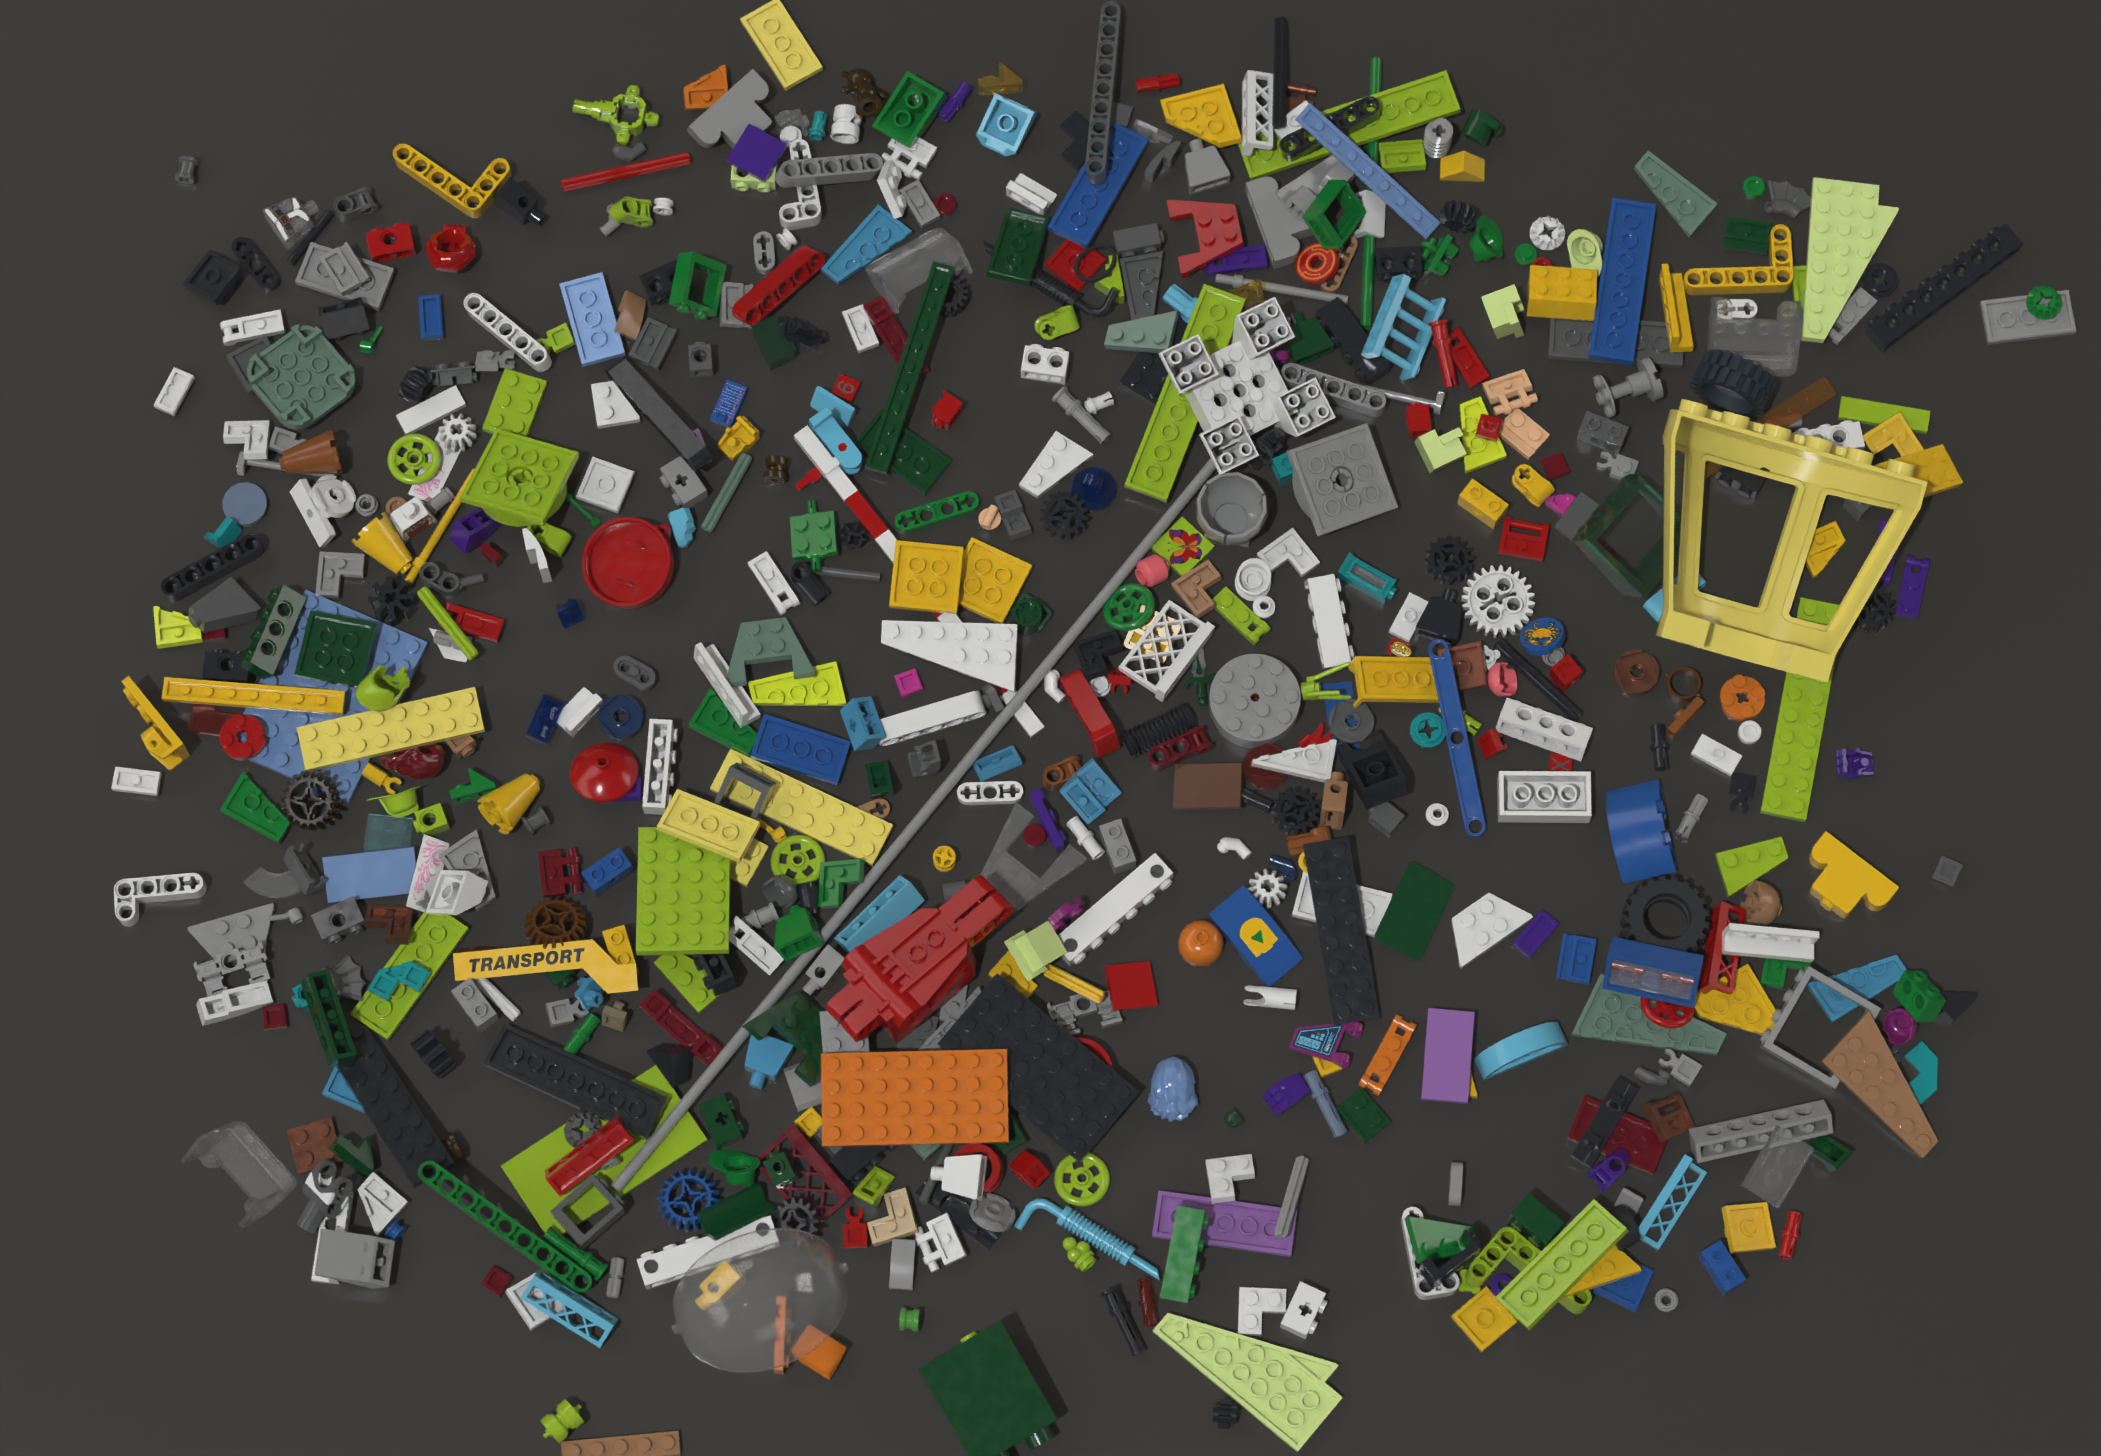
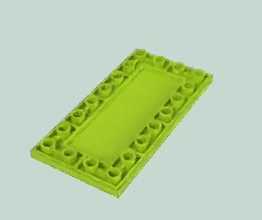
M656 1065L632 1080L668 1098V1102L648 1139L681 1100ZM687 1110L620 1192L616 1191L611 1184L647 1142V1140L632 1133L630 1134L633 1136L634 1141L615 1155L620 1160L618 1165L607 1170H601L599 1167L562 1196H559L546 1181L545 1170L574 1149L567 1142L564 1135L566 1124L501 1165V1168L543 1232L546 1233L551 1226L564 1236L567 1232L556 1221L550 1211L592 1174L597 1179L601 1177L608 1184L609 1188L607 1191L612 1196L616 1193L622 1198L708 1140ZM597 1118L601 1125V1128L608 1123L604 1120ZM582 1122L581 1127L575 1131L580 1133L581 1140H583L584 1133L592 1130L586 1129L584 1122ZM593 1185L563 1212L577 1227L611 1204Z

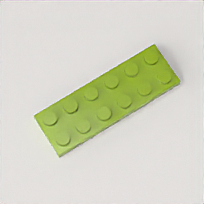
M425 910L411 929L409 945H400L384 966V968H390L412 961L430 971L431 975L421 992L418 993L399 983L387 1002L367 990L363 995V1000L358 1002L350 1015L389 1041L469 931V928L450 915L428 914Z
M1593 1199L1495 1297L1496 1301L1530 1331L1628 1233L1627 1228Z

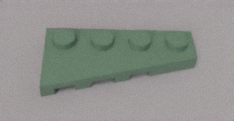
M1647 151L1634 166L1635 172L1689 238L1718 205L1717 202L1650 151Z

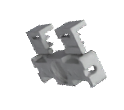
M258 941L259 945L241 951L239 948L217 954L216 959L198 964L197 961L194 962L198 980L203 981V977L205 979L203 984L207 996L218 995L222 991L228 990L227 986H223L221 979H224V976H221V973L224 975L245 968L244 964L247 967L245 970L249 971L251 976L249 979L250 984L271 979L266 963L262 961V958L264 961L268 959L263 942ZM231 954L237 958L235 967L228 968L225 966L224 959L227 955ZM264 975L263 977L252 980V978Z
M1109 990L1104 991L1105 997L1101 1003H1096L1077 994L1070 996V1001L1054 1006H1050V1002L1047 1004L1050 1018L1054 1021L1057 1020L1058 1024L1073 1037L1080 1035L1079 1028L1076 1029L1074 1025L1076 1018L1097 1013V1009H1099L1098 1015H1102L1103 1018L1101 1022L1102 1028L1123 1023L1120 1012L1112 1011ZM1080 999H1087L1090 1002V1007L1087 1010H1080L1077 1007V1002Z

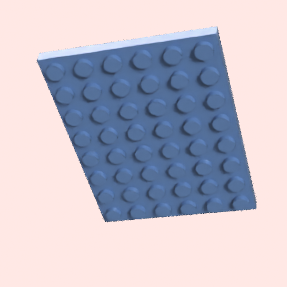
M305 590L303 596L306 597V600L273 676L264 680L261 678L258 684L345 691L344 715L246 708L243 715L256 718L261 723L266 736V744L262 752L258 756L247 760L293 779V775L298 774L300 776L301 771H306L297 727L371 711L362 706L356 699V688L295 677L294 673L310 610L377 623V630L365 677L380 665L386 666L385 674L394 677L405 666L406 673H408L409 680L411 681L429 645L428 642ZM406 689L403 691V693H402V695H401V697H400V699H399V701H398L397 704L400 703V701H401V699H402V697H403V695H404ZM243 732L237 736L239 743H243V740L244 742L248 740L247 733ZM372 758L315 770L316 775L319 771L324 772V778L330 775L332 777L330 784L333 782L338 783L334 790H341L342 792L340 795H336L337 799H342L343 802L350 804L363 778L361 773L368 762H371ZM316 783L318 790L326 794L324 789Z

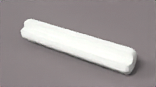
M487 978L471 979L477 988L511 1021H515L521 1015V1012Z

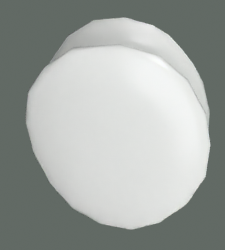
M1258 558L1244 561L1240 565L1235 577L1237 593L1248 601H1255L1260 596H1266L1271 587V570L1268 564Z

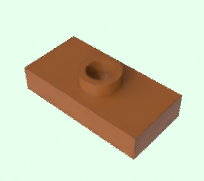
M1697 696L1686 709L1681 707L1674 715L1676 720L1666 731V735L1671 740L1702 709L1704 701Z

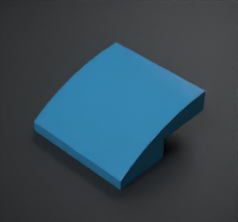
M1093 758L1084 764L1059 790L1087 824L1105 811L1104 807L1122 793Z

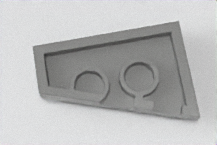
M476 829L440 853L439 857L448 870L469 871L488 881L486 893L481 903L474 906L479 911L495 900L496 896Z

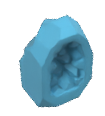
M681 508L670 512L668 519L678 547L686 548L693 540L692 535L696 528L690 509Z

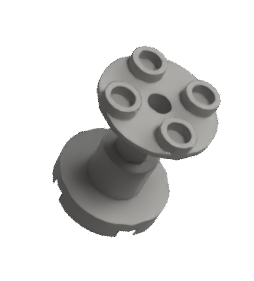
M1649 357L1639 359L1637 362L1638 372L1626 376L1625 382L1608 387L1602 375L1592 377L1596 389H1598V393H1595L1596 400L1599 406L1604 405V411L1608 419L1615 416L1616 410L1613 400L1629 394L1632 397L1647 393L1653 402L1663 398L1660 378L1657 379L1654 373L1657 370Z

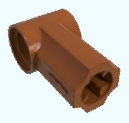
M1318 827L1312 829L1309 833L1286 837L1290 857L1300 856L1304 852L1303 844L1332 840L1329 827Z

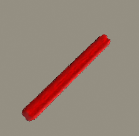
M682 152L561 179V186L563 191L566 192L689 165L691 159L688 152Z

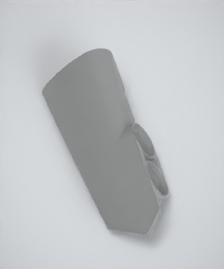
M1331 155L1277 190L1276 195L1291 214L1301 222H1305L1302 218L1303 214L1329 180H1346V182L1350 183L1356 176L1337 158Z

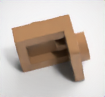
M470 735L445 741L458 759L468 757L475 751L474 748L477 747L475 740Z

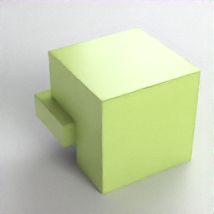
M1515 284L1481 297L1497 339L1512 333L1515 334L1516 338L1524 335L1517 314L1525 310Z
M1460 427L1439 437L1434 429L1419 436L1414 441L1430 474L1462 459L1467 454L1460 441V438L1463 436Z
M1049 920L1027 934L1023 930L1004 941L1027 982L1046 971L1047 964L1067 953Z

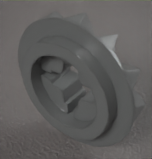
M588 1113L573 1114L566 1121L564 1135L567 1142L575 1148L598 1131L601 1125L597 1118ZM582 1122H584L586 1129L592 1130L584 1133L583 1140H581L580 1133L575 1131L581 1127Z

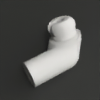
M1053 669L1044 677V690L1060 704L1066 698V694L1057 687L1060 674L1057 670Z

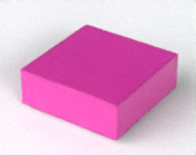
M915 668L894 676L902 698L923 691Z

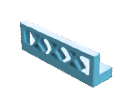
M1686 1154L1638 1228L1639 1239L1656 1250H1659L1707 1174L1706 1171L1693 1164V1159ZM1688 1168L1700 1175L1696 1182L1686 1184L1684 1173ZM1680 1180H1682L1683 1185H1678ZM1693 1186L1690 1192L1688 1193L1687 1187ZM1684 1188L1685 1200L1674 1203L1672 1192ZM1670 1199L1671 1204L1665 1205L1667 1200ZM1675 1206H1680V1208L1676 1212ZM1672 1208L1673 1219L1662 1222L1660 1211ZM1657 1218V1219H1658V1223L1653 1224L1654 1221H1655V1219ZM1668 1225V1227L1664 1231L1663 1226ZM1660 1227L1661 1238L1657 1243L1645 1236L1650 1228Z
M540 1269L521 1296L522 1300L599 1348L618 1320L612 1314ZM533 1286L542 1290L544 1299L535 1300L528 1295ZM556 1300L561 1302L564 1311L556 1313L551 1310L550 1302ZM569 1314H580L584 1324L575 1325L571 1322ZM597 1325L605 1330L600 1340L591 1335L589 1327Z

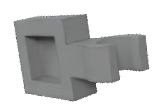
M490 350L477 352L475 369L476 371H498V368L514 369L515 361L507 360L508 358H514V351L507 350L502 355H500V352Z

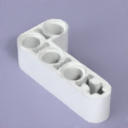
M796 139L790 144L791 160L799 159L797 152L799 150H802L803 159L811 158L810 148L805 140ZM817 185L796 187L799 202L785 204L780 208L779 217L782 227L788 230H796L818 225L821 222L822 213ZM805 190L813 192L808 196L802 194ZM810 210H814L817 212L813 216H808L806 214ZM788 214H792L795 216L791 220H787L784 218Z
M197 873L119 880L114 886L115 915L122 925L133 926L139 920L140 903L200 898L206 892V883ZM194 882L198 883V885H196L195 887L196 889L191 888L192 886H194ZM172 883L177 884V888L174 891H166L168 885ZM147 886H154L153 892L150 894L144 893V889ZM124 888H131L130 894L127 896L121 895V891ZM125 910H132V914L128 918H122L123 912Z
M1407 1208L1403 1212L1401 1225L1416 1296L1422 1300H1429L1455 1294L1460 1281L1456 1273L1449 1277L1455 1283V1286L1451 1289L1445 1288L1441 1283L1428 1293L1420 1290L1419 1285L1423 1282L1427 1283V1281L1420 1274L1419 1269L1415 1267L1416 1258L1404 1219L1409 1217V1215L1424 1219L1419 1208Z

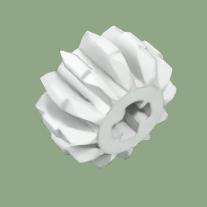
M461 413L457 419L451 414V420L443 419L444 426H440L438 429L442 433L439 435V439L444 442L443 445L446 449L451 447L452 451L456 452L457 448L460 447L461 451L464 452V445L472 447L473 443L471 440L477 437L476 433H474L476 426L471 424V418L464 419Z
M1264 869L1263 876L1256 872V879L1249 880V884L1252 887H1249L1248 891L1253 894L1256 900L1259 899L1261 906H1263L1264 902L1267 903V908H1271L1272 901L1278 906L1280 904L1279 898L1284 899L1286 896L1283 891L1287 889V885L1282 883L1284 877L1279 876L1275 878L1277 874L1275 870L1272 871L1271 875H1268V870ZM1264 885H1269L1271 891L1266 892Z

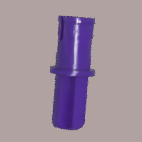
M961 81L954 93L947 97L948 101L938 113L941 120L945 122L950 121L958 108H962L963 101L973 89L968 83Z

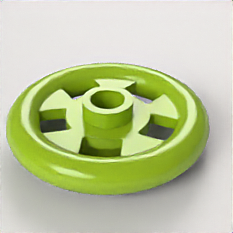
M408 434L396 440L391 446L387 458L388 467L392 475L400 482L409 485L422 484L433 478L439 470L441 453L439 447L431 438L422 434ZM414 443L423 444L422 450L413 448ZM402 447L408 450L403 457L397 455ZM425 454H432V462L425 463ZM417 457L419 460L416 463H412L411 459ZM402 463L408 468L405 473L398 468ZM423 467L425 472L416 476L414 471Z
M792 835L784 838L775 846L771 855L773 874L788 877L785 875L788 869L796 872L797 874L794 879L788 877L795 884L796 888L797 884L816 882L820 877V862H825V855L821 846L814 839L805 835ZM801 844V850L791 851L790 845ZM812 849L816 858L809 860L806 852ZM781 854L788 855L787 864L780 863ZM800 857L802 859V862L800 864H795L793 862L794 859ZM810 866L813 872L806 876L803 871Z
M1088 1153L1082 1160L1084 1167L1074 1169L1072 1163L1077 1161L1070 1155L1066 1156L1058 1164L1054 1174L1055 1188L1060 1197L1067 1203L1080 1207L1089 1206L1101 1200L1106 1194L1110 1183V1175L1106 1164L1098 1156ZM1092 1166H1095L1099 1171V1174L1095 1177L1089 1170ZM1064 1173L1071 1174V1183H1064ZM1079 1175H1085L1086 1181L1079 1182L1077 1178ZM1094 1182L1099 1187L1096 1190V1192L1092 1194L1088 1189L1092 1186ZM1075 1188L1083 1191L1081 1197L1072 1195V1189Z

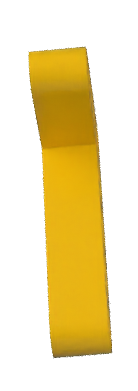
M399 144L393 150L394 160L399 169L471 218L481 217L496 199V193L510 177L512 178L509 163L503 158H498L491 162L470 188L407 144ZM403 154L409 155L407 159H399ZM420 166L427 167L422 172L416 171L417 168ZM499 169L506 170L503 174L496 173ZM438 178L444 179L442 183H434ZM487 185L492 186V189L489 191L482 190ZM455 190L462 191L457 196L451 195L452 192ZM473 202L479 203L475 208L469 207Z
M1781 224L1772 228L1768 244L1770 266L1690 269L1686 272L1683 279L1685 293L1689 295L1786 292L1789 290L1794 276L1789 228ZM1781 235L1784 237V240L1779 241L1774 236ZM1776 256H1783L1786 261H1779L1776 259ZM1761 277L1765 282L1758 283L1755 278ZM1777 277H1785L1787 282H1780ZM1716 278L1721 283L1713 284L1710 279ZM1733 278H1740L1743 283H1735ZM1695 279L1698 281V284L1692 285L1688 280Z

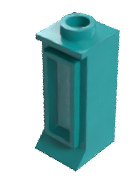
M1350 552L1338 570L1337 578L1383 605L1387 599L1392 600L1397 592L1395 587L1396 579L1357 559Z

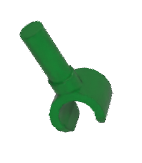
M378 326L370 340H361V352L372 353L374 351L376 339L383 330L382 326Z

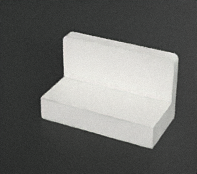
M1019 174L1014 182L1010 180L1006 186V195L1044 216L1057 198L1056 193L1023 174Z
M1363 190L1356 193V197L1360 199L1367 212L1354 228L1351 235L1356 239L1365 235H1371L1379 239L1383 238L1386 203L1372 191Z
M584 687L554 717V721L570 736L574 737L599 711L603 700L596 693L593 695Z

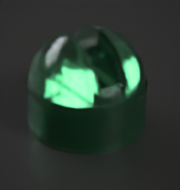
M1233 1108L1224 1116V1122L1230 1128H1236L1244 1123Z

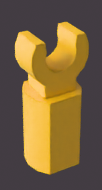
M368 762L361 773L362 776L379 787L384 786L389 795L395 794V791L390 789L391 784L402 785L400 779L388 777V773Z

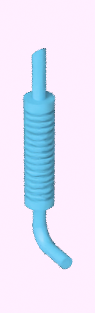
M1043 1198L1034 1199L1025 1206L1014 1224L1016 1228L1022 1231L1036 1209H1045L1058 1217L1056 1224L1061 1227L1064 1226V1229L1069 1228V1232L1076 1233L1077 1237L1080 1235L1081 1239L1084 1238V1241L1088 1240V1243H1092L1093 1247L1095 1245L1097 1249L1100 1247L1101 1252L1103 1250L1105 1254L1108 1252V1256L1112 1255L1113 1259L1116 1257V1261L1120 1260L1119 1263L1126 1266L1130 1262L1160 1281L1158 1269L1135 1255V1247L1132 1245L1128 1246L1127 1242L1124 1244V1240L1120 1241L1121 1238L1119 1237L1116 1239V1235L1112 1236L1113 1233L1111 1232L1108 1234V1230L1104 1231L1105 1229L1101 1228L1100 1225L1092 1224V1220L1084 1219L1085 1216H1081L1080 1213L1077 1214V1211L1073 1212V1209L1069 1206L1061 1209L1049 1200Z

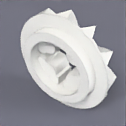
M1548 215L1543 218L1539 217L1538 220L1532 223L1530 239L1539 249L1553 250L1558 248L1564 241V225L1559 222L1558 218L1554 219ZM1544 226L1548 230H1554L1551 233V238L1547 234H1542L1544 233Z

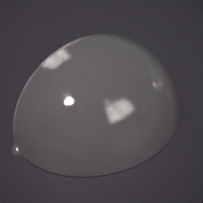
M785 1228L749 1232L714 1247L687 1270L676 1288L673 1300V1312L676 1322L671 1326L674 1334H681L689 1351L696 1358L712 1367L731 1372H758L784 1366L814 1350L836 1328L847 1303L848 1292L844 1275L849 1270L846 1262L842 1264L839 1262L836 1253L828 1243L811 1233Z

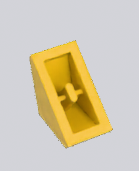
M1466 151L1440 158V180L1484 182V159Z

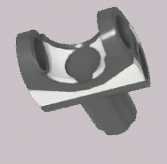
M329 1159L321 1160L315 1165L302 1188L309 1202L297 1221V1225L310 1233H314L317 1230L324 1215L327 1218H334L341 1213L353 1189V1183L347 1176H339L334 1180L336 1165ZM330 1165L328 1171L321 1173L325 1166ZM346 1182L345 1188L338 1191L340 1184Z

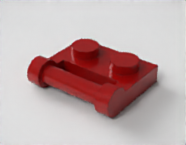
M1505 515L1498 554L1543 562L1550 523L1543 522V524L1516 520L1511 519L1512 516ZM1516 528L1521 530L1541 533L1540 537H1537L1532 535L1510 532L1509 529Z

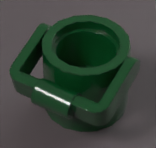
M1472 109L1460 135L1474 144L1486 146L1491 135L1495 138L1502 135V127L1484 111Z
M1026 593L1021 595L1010 612L1013 615V624H1017L1018 632L1024 635H1030L1035 632L1041 633L1053 615V612L1046 607L1045 602L1036 596L1033 598ZM1042 610H1044L1046 613H1048V615L1045 617V619L1043 620V622H1042Z

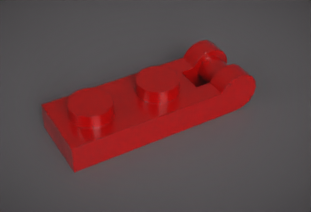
M1459 327L1451 330L1452 333L1448 334L1452 338L1451 343L1455 340L1459 343L1454 347L1451 343L1449 344L1452 360L1469 389H1472L1488 380L1490 375Z
M444 604L443 608L451 618L453 614L458 615L457 620L454 622L463 633L498 643L505 623L504 619L454 604Z

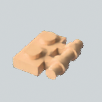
M1524 369L1482 383L1490 405L1497 402L1500 403V405L1493 407L1495 416L1502 413L1506 415L1511 413V410L1520 407L1527 408L1530 407V404L1538 402L1536 393L1528 396L1526 394L1533 390ZM1515 396L1519 397V399L1510 402L1507 400Z

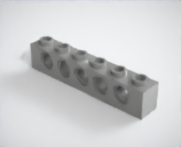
M1823 1099L1691 1128L1688 1131L1691 1150L1697 1163L1832 1134L1833 1125L1831 1112Z

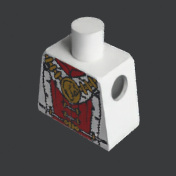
M414 497L390 514V519L404 544L438 522L427 505L418 497Z

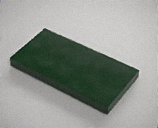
M1007 207L987 268L986 277L1029 287L1048 229L1050 217Z
M881 410L878 411L854 442L858 450L867 456L869 455L883 413ZM903 426L888 471L926 496L952 463V459Z

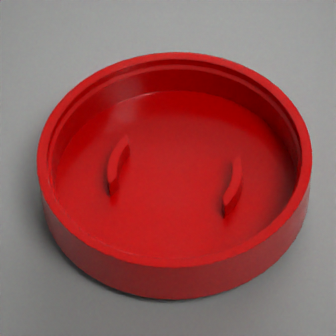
M622 517L606 522L591 535L584 548L582 570L585 581L591 591L605 603L621 609H636L652 603L666 590L674 571V555L667 538L655 526L639 518Z

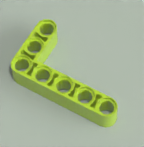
M1504 1227L1471 1263L1465 1274L1466 1282L1472 1287L1482 1286L1505 1259L1522 1271L1541 1251L1515 1229ZM1501 1238L1509 1239L1511 1244H1505ZM1519 1253H1526L1529 1259L1522 1258ZM1487 1254H1493L1497 1260L1489 1259ZM1473 1270L1480 1271L1482 1277L1474 1275ZM1587 1290L1561 1299L1559 1303L1571 1313L1581 1314L1590 1304L1592 1296L1590 1291ZM1574 1297L1581 1298L1584 1304L1577 1303Z

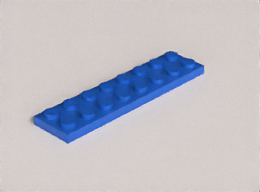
M1612 198L1588 355L1589 359L1633 365L1656 204Z

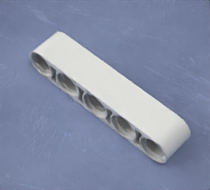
M471 293L465 297L463 304L472 319L510 350L514 351L517 356L536 371L544 372L550 368L551 358L542 345L481 295ZM474 304H480L478 308L471 309ZM490 317H496L493 322H487ZM506 330H512L509 335H503ZM522 343H528L525 348H519ZM538 356H544L541 361L535 362Z
M980 692L965 693L880 719L886 738L879 743L880 746L892 745L986 715Z

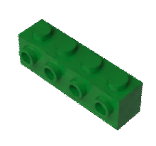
M1177 1204L1160 1298L1188 1303V1298L1194 1297L1196 1284H1191L1193 1275H1198L1200 1261H1196L1197 1251L1202 1252L1204 1238H1200L1202 1228H1207L1209 1215L1204 1214L1205 1209Z

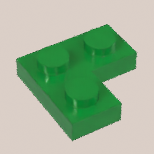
M862 859L820 862L818 907L822 909L840 907L843 904L844 885L864 883L865 861Z
M1764 958L1760 984L1761 986L1783 990L1787 968L1800 970L1801 968L1804 970L1807 966L1811 967L1812 962Z

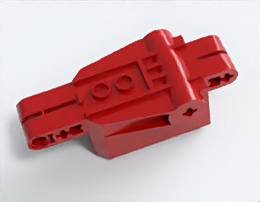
M983 875L977 876L941 907L921 908L849 952L842 962V968L845 970L843 977L847 986L828 1001L825 1009L841 1024V1027L855 1042L863 1040L880 1026L897 1044L975 978L977 962L971 948L1006 920L1012 913L1013 906L1001 893L997 892V889Z

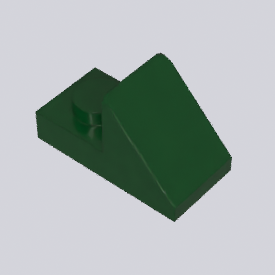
M888 761L865 764L871 799L893 796Z
M339 1135L327 1147L362 1176H365L374 1168L369 1136L361 1140L357 1146H354V1143L349 1138Z
M1827 1135L1814 1137L1805 1146L1809 1154L1824 1163L1829 1173L1836 1171L1853 1154L1851 1150Z

